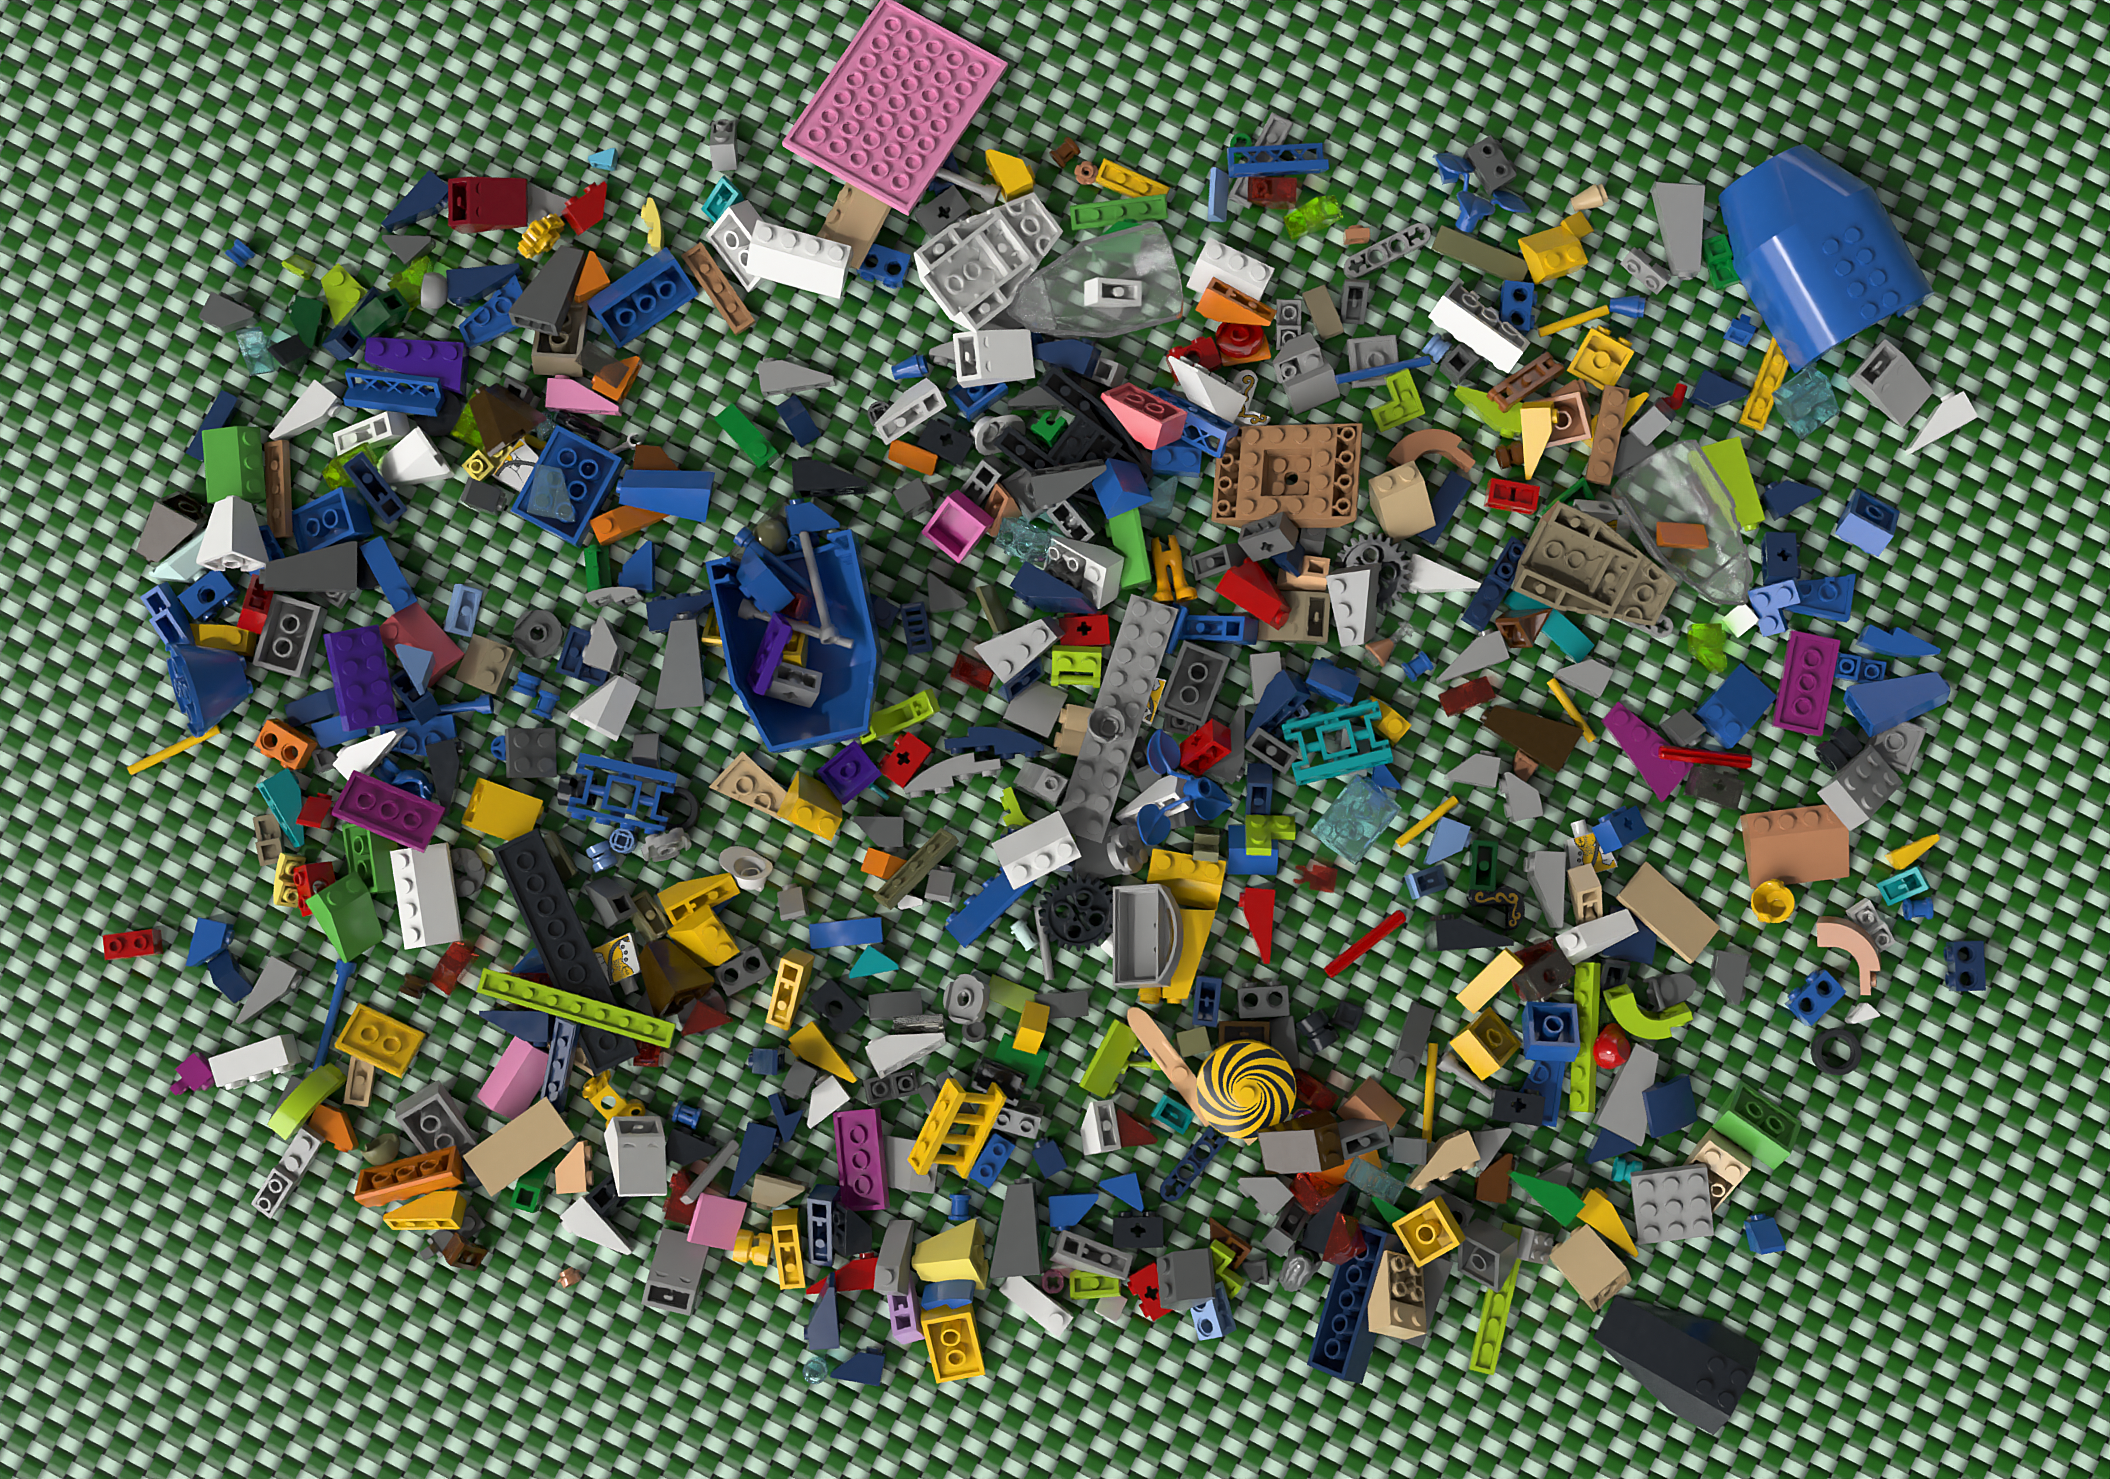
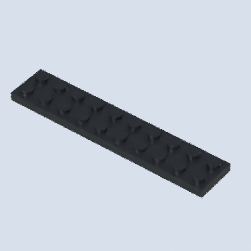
M536 828L492 849L554 988L620 1007L540 830ZM581 1023L578 1041L594 1075L641 1054L634 1038Z

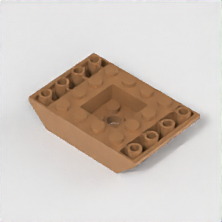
M1363 424L1239 426L1237 436L1228 439L1224 456L1220 459L1216 457L1212 522L1242 528L1244 524L1280 512H1284L1296 528H1338L1357 520ZM1218 438V442H1217V449H1218L1219 442H1220V439H1219V438ZM1290 475H1298V481L1294 485H1287L1286 480Z

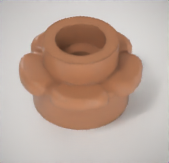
M1089 161L1082 162L1081 165H1077L1075 168L1076 180L1085 185L1094 183L1098 175V168Z
M573 1267L564 1270L559 1274L561 1278L557 1282L561 1283L564 1289L574 1285L581 1280L580 1270L574 1271Z

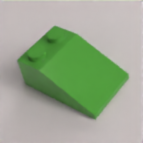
M356 870L305 900L345 964L384 939L369 890Z

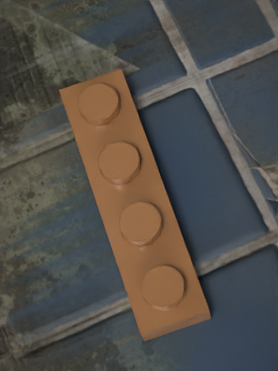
M701 242L681 255L736 336L756 323Z
M1605 385L1603 388L1585 475L1587 482L1605 486L1610 485L1629 389Z
M277 440L264 443L267 525H269L276 540L293 537L289 441Z

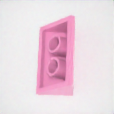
M515 1036L477 1097L492 1111L514 1120L528 1109L542 1087L549 1053L539 1046H533V1042L523 1041Z

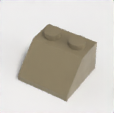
M473 634L455 679L501 697L519 652L493 640Z

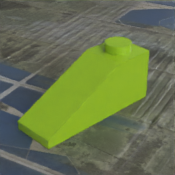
M1460 385L1457 386L1454 395L1494 431L1500 432V436L1514 438V436L1518 437L1521 434L1520 409L1524 403L1518 402L1507 413H1503L1498 409L1499 405L1495 401L1491 402L1486 397L1488 393Z

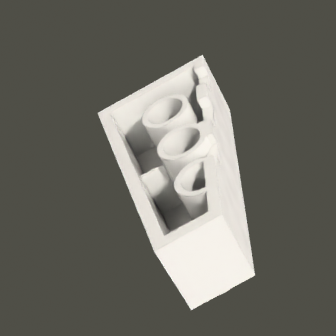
M1458 277L1444 293L1428 317L1438 327L1444 328L1453 334L1455 339L1470 346L1476 354L1484 356L1491 361L1497 369L1509 373L1530 342L1508 322L1502 323L1497 312L1492 307L1485 308L1478 301L1480 296L1474 291L1469 293L1462 287L1464 282Z

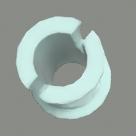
M1021 918L1010 926L1011 934L1014 933L1025 950L1028 951L1035 944H1038L1039 941L1027 927V921L1024 922Z

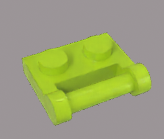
M1053 645L1051 686L1069 684L1093 685V688H1100L1102 647ZM1059 671L1093 672V676L1059 674Z

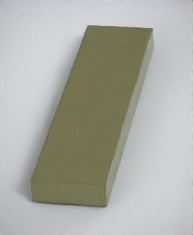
M1441 225L1431 248L1503 280L1523 282L1528 270L1525 260Z
M940 828L873 895L875 900L892 910L959 842L957 837Z

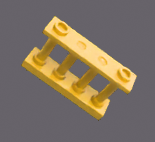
M947 1078L907 1159L918 1175H927L931 1165L935 1163L953 1165L961 1177L967 1179L1007 1099L996 1083H991L986 1094L965 1092L955 1078ZM963 1102L981 1104L976 1115L957 1112ZM952 1123L971 1124L966 1135L947 1133ZM942 1143L960 1144L956 1155L937 1154Z

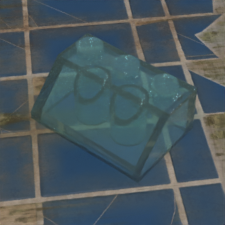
M1355 774L1311 829V832L1327 847L1354 865H1357L1402 808L1369 777Z

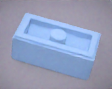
M1213 167L1210 173L1207 220L1225 222L1229 176L1216 167Z
M462 584L454 585L443 631L472 637L483 590Z

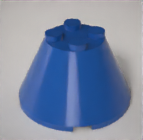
M178 642L166 643L165 650L166 652L170 651L171 658H167L166 662L179 708L182 714L187 713L190 723H187V726L195 738L202 737L248 698V694L253 693L251 681L246 679L244 670L247 669L243 655L239 656L233 650Z

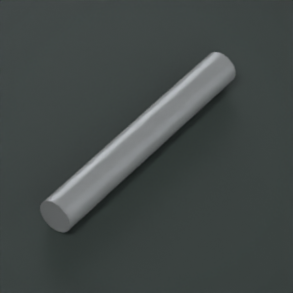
M1039 906L1034 907L1046 981L1055 979L1048 934H1044L1043 928L1045 926H1040L1039 922L1043 917L1039 916L1038 910L1044 908Z

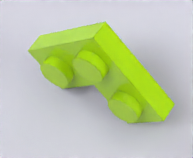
M1408 368L1384 377L1392 400L1370 409L1380 433L1425 414Z
M1246 815V855L1271 856V839L1295 840V816Z
M1215 1239L1208 1247L1212 1249L1215 1282L1223 1281L1227 1297L1232 1300L1243 1287L1246 1280L1227 1268L1236 1253Z

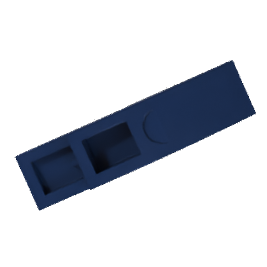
M1511 536L1471 600L1470 605L1461 618L1462 621L1480 632L1484 630L1515 579L1518 562L1527 546L1526 544Z
M968 727L969 737L944 739L945 750L951 751L952 755L964 754L965 749L975 748V752L990 751V747H994L995 756H1000L1001 760L1015 759V754H1025V758L1039 757V752H1044V745L1017 732L994 727Z

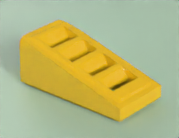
M1938 834L1926 836L1888 852L1884 856L1896 870L1904 869L1940 840V836Z

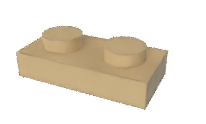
M351 1055L344 1097L345 1104L367 1107L371 1105L376 1066Z

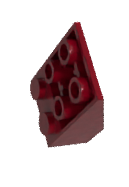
M472 176L448 179V227L461 234L528 227V179Z

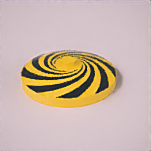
M1236 1040L1220 1046L1203 1062L1196 1080V1097L1202 1115L1216 1130L1233 1138L1254 1139L1258 1138L1257 1130L1282 1123L1287 1119L1294 1106L1296 1083L1289 1063L1275 1048L1256 1040Z

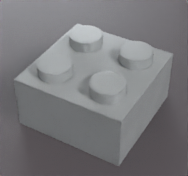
M1523 1227L1517 1250V1258L1547 1265L1554 1235Z

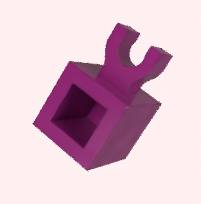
M201 1052L191 1054L175 1069L182 1078L169 1089L175 1096L178 1094L182 1095L189 1087L194 1092L210 1089L215 1084V1079L207 1058Z

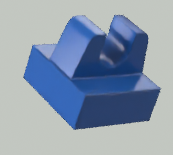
M1741 314L1739 320L1733 318L1725 330L1723 339L1746 347L1756 329L1755 326L1749 325L1751 317Z

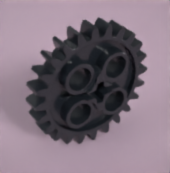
M1375 532L1369 533L1368 539L1365 534H1360L1359 540L1356 538L1350 539L1352 546L1349 544L1343 545L1346 553L1338 552L1337 555L1342 560L1334 562V564L1340 568H1347L1364 564L1382 563L1378 577V585L1380 586L1379 593H1377L1376 607L1378 609L1379 606V609L1384 611L1387 608L1386 603L1390 607H1394V599L1398 601L1403 600L1400 592L1406 593L1409 591L1404 584L1412 583V580L1406 577L1407 574L1413 573V570L1406 569V565L1412 561L1404 560L1403 557L1408 552L1399 551L1401 543L1392 545L1393 537H1389L1385 541L1384 533L1379 534L1377 539ZM1371 548L1377 553L1375 561H1371L1368 557V552ZM1361 557L1363 563H1360L1357 558ZM1388 565L1394 569L1393 578L1387 577L1385 573ZM1383 582L1388 584V588L1385 587Z
M1077 873L1076 879L1073 880L1070 874H1067L1066 882L1058 878L1059 885L1056 887L1050 884L1052 892L1044 891L1043 894L1046 900L1039 901L1040 906L1044 908L1038 910L1039 916L1043 917L1039 922L1040 926H1045L1043 928L1044 934L1050 933V942L1057 939V946L1059 948L1066 943L1067 951H1070L1073 945L1076 946L1077 952H1080L1081 945H1085L1087 950H1090V943H1094L1098 947L1099 938L1107 939L1105 932L1113 933V928L1110 925H1113V891H1107V883L1100 885L1099 877L1095 878L1092 882L1090 874H1087L1085 879H1081L1080 873ZM1081 893L1089 894L1088 898L1080 900L1077 897ZM1067 895L1072 896L1078 910L1083 913L1084 920L1090 927L1089 930L1084 927L1078 913L1074 912L1073 905L1067 898ZM1060 905L1068 907L1063 912L1056 911V908ZM1093 913L1101 914L1096 920L1089 918ZM1072 925L1080 926L1077 931L1071 932L1068 930Z

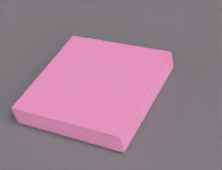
M701 1192L687 1241L734 1251L737 1232L740 1229L747 1203L741 1200Z

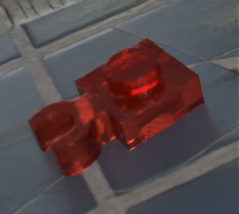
M1302 865L1295 866L1296 870L1303 872V878L1293 879V883L1303 884L1310 882V890L1334 893L1338 869L1313 865L1311 872Z

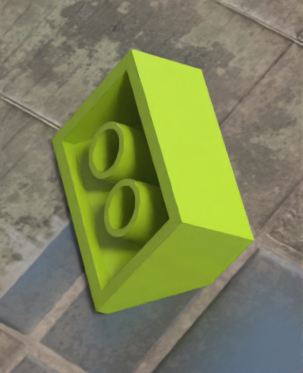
M1116 1019L1113 1020L1080 1080L1079 1086L1104 1099L1107 1094L1112 1097L1119 1084L1115 1082L1118 1074L1124 1075L1130 1064V1061L1127 1060L1130 1052L1136 1053L1141 1044V1041L1132 1031L1131 1027Z

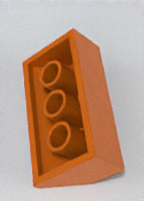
M457 1146L360 1170L354 1194L355 1201L367 1208L383 1206L391 1201L407 1200L418 1194H430L438 1189L458 1186L463 1183L465 1174Z

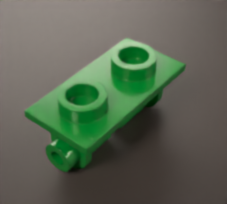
M595 544L589 545V548H584L588 592L612 587L608 546Z

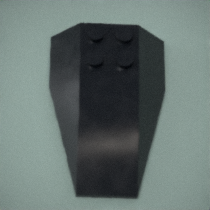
M1617 1294L1593 1336V1339L1669 1411L1712 1435L1733 1414L1755 1372L1760 1352V1346L1715 1321Z

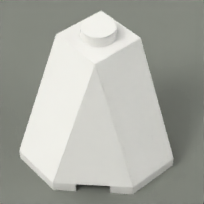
M420 427L415 428L375 463L380 475L393 488L448 479L455 476V473L430 436Z
M233 495L215 502L196 564L214 571H226V567H241V571H254L264 567L265 563L269 562L252 504Z
M625 673L622 677L615 675L569 710L567 716L617 741L641 687L635 685L636 679Z

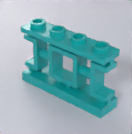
M1371 699L1359 702L1358 706L1355 707L1340 706L1331 713L1316 712L1311 714L1310 718L1303 720L1292 718L1282 725L1285 742L1289 743L1298 740L1303 761L1291 763L1297 786L1393 762L1388 739L1376 742L1371 722L1382 719L1378 701L1373 702ZM1364 715L1366 729L1352 732L1349 719ZM1315 727L1318 741L1304 744L1301 731ZM1346 728L1351 749L1327 754L1322 734ZM1369 738L1372 751L1374 752L1358 755L1355 742ZM1321 750L1324 763L1326 764L1308 768L1310 764L1307 754Z

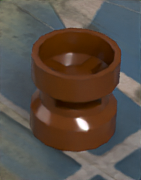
M1520 440L1513 441L1507 446L1503 444L1495 446L1496 459L1501 470L1509 468L1511 464H1524V451Z

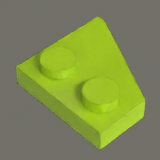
M339 263L321 278L336 326L364 297L367 291Z
M1077 1269L1070 1272V1298L1072 1300L1121 1296L1120 1279Z

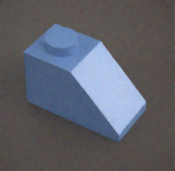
M1441 817L1423 864L1431 865L1463 850V847L1467 848L1472 838V834L1469 833L1471 827Z

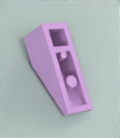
M910 1271L908 1296L887 1295L893 1337L901 1344L925 1339L921 1324V1307Z

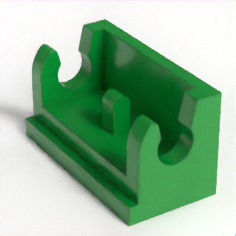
M1050 411L1046 412L1036 425L1033 423L1031 426L1037 443L1048 451L1068 426L1067 420L1062 416L1053 425H1048L1046 422L1051 417Z

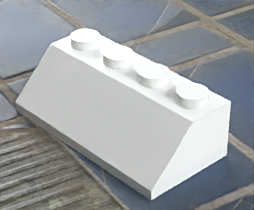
M757 220L750 242L746 274L840 300L854 253L852 246Z
M449 844L428 845L425 853L412 848L390 851L405 949L463 940Z

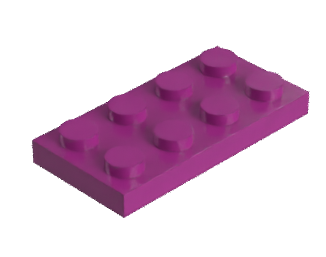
M1793 630L1790 631L1771 727L1818 737L1822 736L1840 640Z
M356 770L352 771L332 810V815L422 853H425L445 813V807Z
M880 1108L833 1112L841 1202L852 1211L890 1208Z

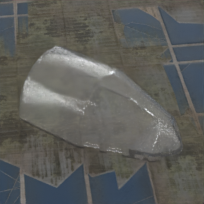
M1150 222L1080 242L1076 247L1020 283L1016 290L1017 293L1007 309L1008 316L1014 318L1031 332L1110 338L1179 320L1183 315L1184 303L1179 270L1170 242L1161 225L1156 222ZM1097 277L1142 281L1141 306L1113 308L1084 306L1085 281Z
M1696 440L1680 441L1655 452L1632 467L1618 480L1612 488L1611 497L1649 556L1712 603L1743 606L1748 602V599H1746L1749 582L1753 580L1754 573L1746 544H1743L1740 530L1742 528L1736 518L1734 510L1736 507L1735 501ZM1657 522L1704 525L1709 547L1705 549L1657 547Z

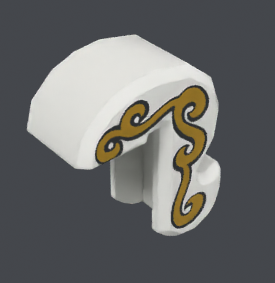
M1250 370L1239 372L1233 382L1234 385L1241 388L1239 393L1247 397L1233 424L1237 426H1267L1271 417L1248 410L1258 382L1257 376Z

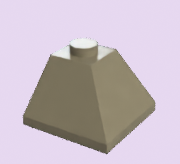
M761 1170L755 1176L751 1201L756 1202V1207L771 1210V1207H777L806 1190L809 1183Z

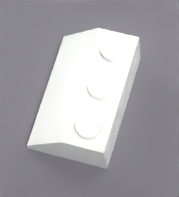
M746 200L729 206L706 234V237L745 289L751 292L767 280L746 274L749 247L756 221H764L750 202Z
M1209 237L1186 287L1203 295L1209 282L1215 277L1260 301L1273 276L1274 268Z
M1059 811L992 843L1013 890L1081 857Z

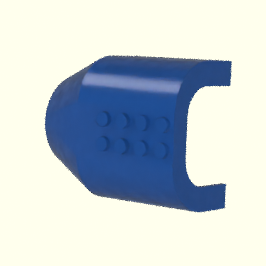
M1805 144L1790 148L1765 161L1737 179L1718 196L1724 225H1727L1728 243L1732 248L1734 270L1795 374L1816 363L1827 352L1850 337L1894 313L1897 314L1898 318L1922 305L1935 293L1873 187Z
M852 529L827 534V539L832 543L813 549L823 592L833 601L832 606L828 608L831 624L838 628L839 635L854 639V645L850 649L835 643L822 644L819 638L808 635L806 669L822 673L819 695L811 708L761 695L753 691L746 677L769 622L756 617L754 619L749 618L748 620L738 617L742 600L744 598L751 601L755 600L753 596L748 598L739 588L742 583L737 579L736 574L741 562L736 561L730 556L705 562L730 684L753 720L754 726L769 752H791L830 745L863 736L870 731L883 653L858 534ZM803 551L778 557L811 583ZM762 560L795 597L778 613L796 621H808L809 625L820 628L822 625L815 599L767 561Z

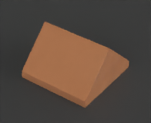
M1580 390L1532 401H1554V409L1558 408L1559 422L1555 423L1556 425L1545 448L1592 438L1590 406Z
M1368 1076L1336 1113L1344 1120L1359 1118L1385 1121L1389 1132L1406 1109Z

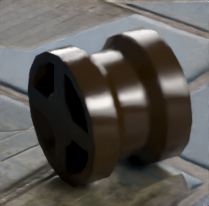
M405 972V981L399 986L398 991L413 998L421 999L423 987L427 986L429 981L418 975Z

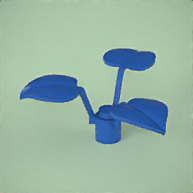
M1438 153L1433 155L1432 158H1435L1444 169L1455 174H1462L1465 178L1463 191L1457 193V199L1460 203L1459 210L1461 212L1455 225L1460 230L1469 233L1473 232L1479 219L1482 220L1484 215H1491L1495 212L1494 204H1499L1503 209L1512 212L1531 213L1532 210L1513 193L1501 190L1495 191L1493 193L1494 198L1489 202L1468 192L1469 173L1474 172L1472 164L1455 154Z
M1162 728L1156 730L1147 748V759L1151 769L1158 775L1164 774L1167 771L1169 775L1186 779L1187 782L1183 786L1184 798L1163 807L1161 810L1155 804H1146L1139 810L1137 816L1138 830L1142 841L1149 846L1159 844L1169 834L1171 822L1164 813L1186 801L1194 799V809L1199 817L1204 820L1214 819L1232 806L1231 801L1222 789L1207 777L1194 779L1193 775H1185L1173 771L1172 769H1175L1180 763V749L1177 743Z

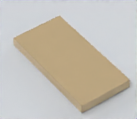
M1644 862L1615 897L1689 964L1694 962L1720 929V926L1647 862Z
M546 1096L467 1152L463 1157L492 1197L571 1141L575 1136Z

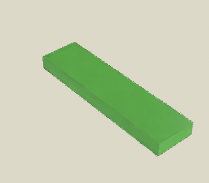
M1166 194L1069 206L1072 231L1113 226L1116 222L1123 221L1124 219H1135L1138 223L1168 219Z

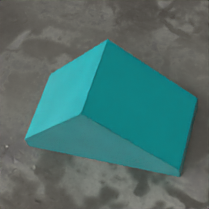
M724 175L718 181L701 210L716 223L729 206L745 200L737 187Z
M1919 865L1909 866L1876 884L1888 906L1931 887Z
M868 945L850 971L849 978L853 979L900 968L898 963L871 945Z
M1163 1093L1150 1115L1183 1135L1196 1114Z

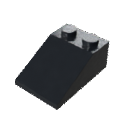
M812 457L797 458L798 461H792L793 491L798 499L871 494L866 480L818 460H812Z

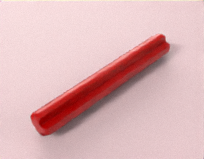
M1667 745L1660 746L1658 749V757L1665 760L1744 769L1751 768L1753 758L1751 755Z
M1401 910L1395 911L1325 966L1324 971L1330 978L1335 977L1404 923L1407 919Z

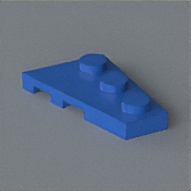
M454 714L435 716L422 726L416 719L379 725L381 735L405 727L408 731L391 751L412 755L427 756L426 744L457 736Z
M1535 1060L1519 1093H1524V1089L1539 1091V1096L1545 1097L1542 1125L1557 1126L1565 1061ZM1517 1098V1101L1512 1106L1516 1109L1515 1112L1523 1107V1104L1518 1101L1519 1098Z

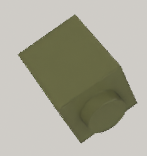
M1205 1026L1177 1032V1038L1172 1039L1176 1052L1181 1053L1182 1058L1211 1050Z

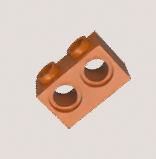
M274 718L267 719L254 745L261 749L260 752L263 755L278 759L284 768L294 771L306 767L318 742L280 719ZM273 734L278 739L277 745H274L272 742ZM294 746L298 750L297 758H295L292 753V749Z

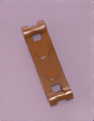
M1546 352L1493 387L1486 397L1491 402L1495 401L1499 405L1498 409L1501 412L1507 413L1515 404L1552 379L1561 376L1565 368L1560 363L1557 364L1553 360V356ZM1505 392L1509 397L1505 398L1502 394Z

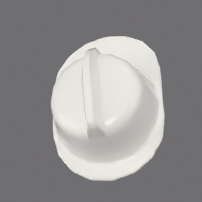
M1016 415L985 416L979 419L974 429L970 430L976 449L983 455L1002 452L993 445V439L1006 422L1025 435L1026 428L1023 420Z
M741 846L729 847L723 850L719 856L720 865L733 875L736 884L740 888L745 890L755 889L759 892L764 889L767 876L773 870L770 861L761 857L753 850Z

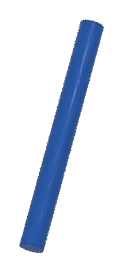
M1429 356L1347 372L1335 375V381L1338 385L1395 373L1404 368L1424 367L1431 365V360Z

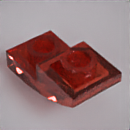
M1483 676L1439 694L1438 698L1449 718L1467 712L1472 707L1491 702L1496 696L1487 676Z

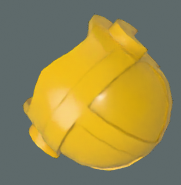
M1771 879V881L1762 883L1752 893L1751 907L1759 922L1780 923L1787 920L1794 912L1795 898L1792 892L1783 886L1784 882Z

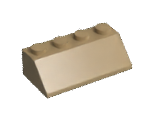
M846 182L816 237L852 246L854 254L850 268L859 270L892 207Z

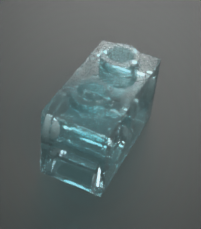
M1003 517L995 545L1004 549L1003 553L1020 557V562L1024 563L1027 561L1034 565V562H1045L1053 534L1020 518Z
M1355 1156L1344 1175L1345 1179L1361 1190L1391 1205L1395 1204L1406 1185L1387 1171L1358 1156Z

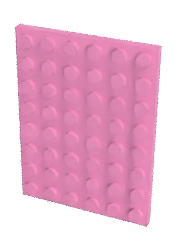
M880 0L783 140V147L909 216L1007 70L1008 63L894 0Z

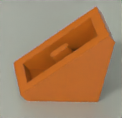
M589 251L575 292L576 303H582L610 286V280L593 251Z
M868 848L861 871L889 880L907 861Z

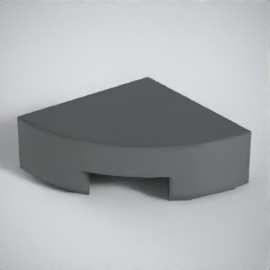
M314 749L312 752L318 773L321 774L335 768L333 763L338 759L335 753L333 754V752L325 749Z
M1266 1259L1242 1261V1267L1251 1280L1262 1285H1269Z

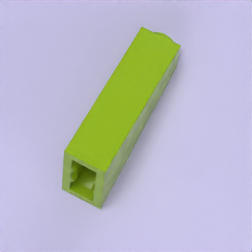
M1737 436L1692 449L1688 453L1689 460L1699 472L1701 478L1735 529L1744 528L1745 532L1760 528L1759 524L1765 520L1740 437Z

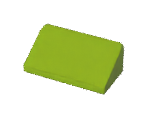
M992 974L988 984L990 987L989 1000L1020 1013L1023 1012L1026 1000L1035 1002L1034 994H1038Z

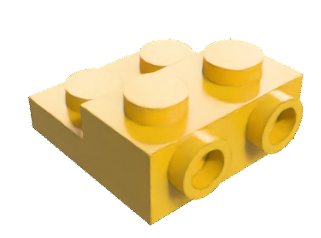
M1598 325L1597 328L1591 326L1567 371L1603 390L1605 385L1615 386L1635 349L1631 348L1633 343L1621 336L1617 340L1609 336L1611 333L1609 329Z

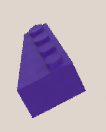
M377 337L366 339L365 362L371 367L389 373L440 378L442 389L466 396L470 349L464 343Z

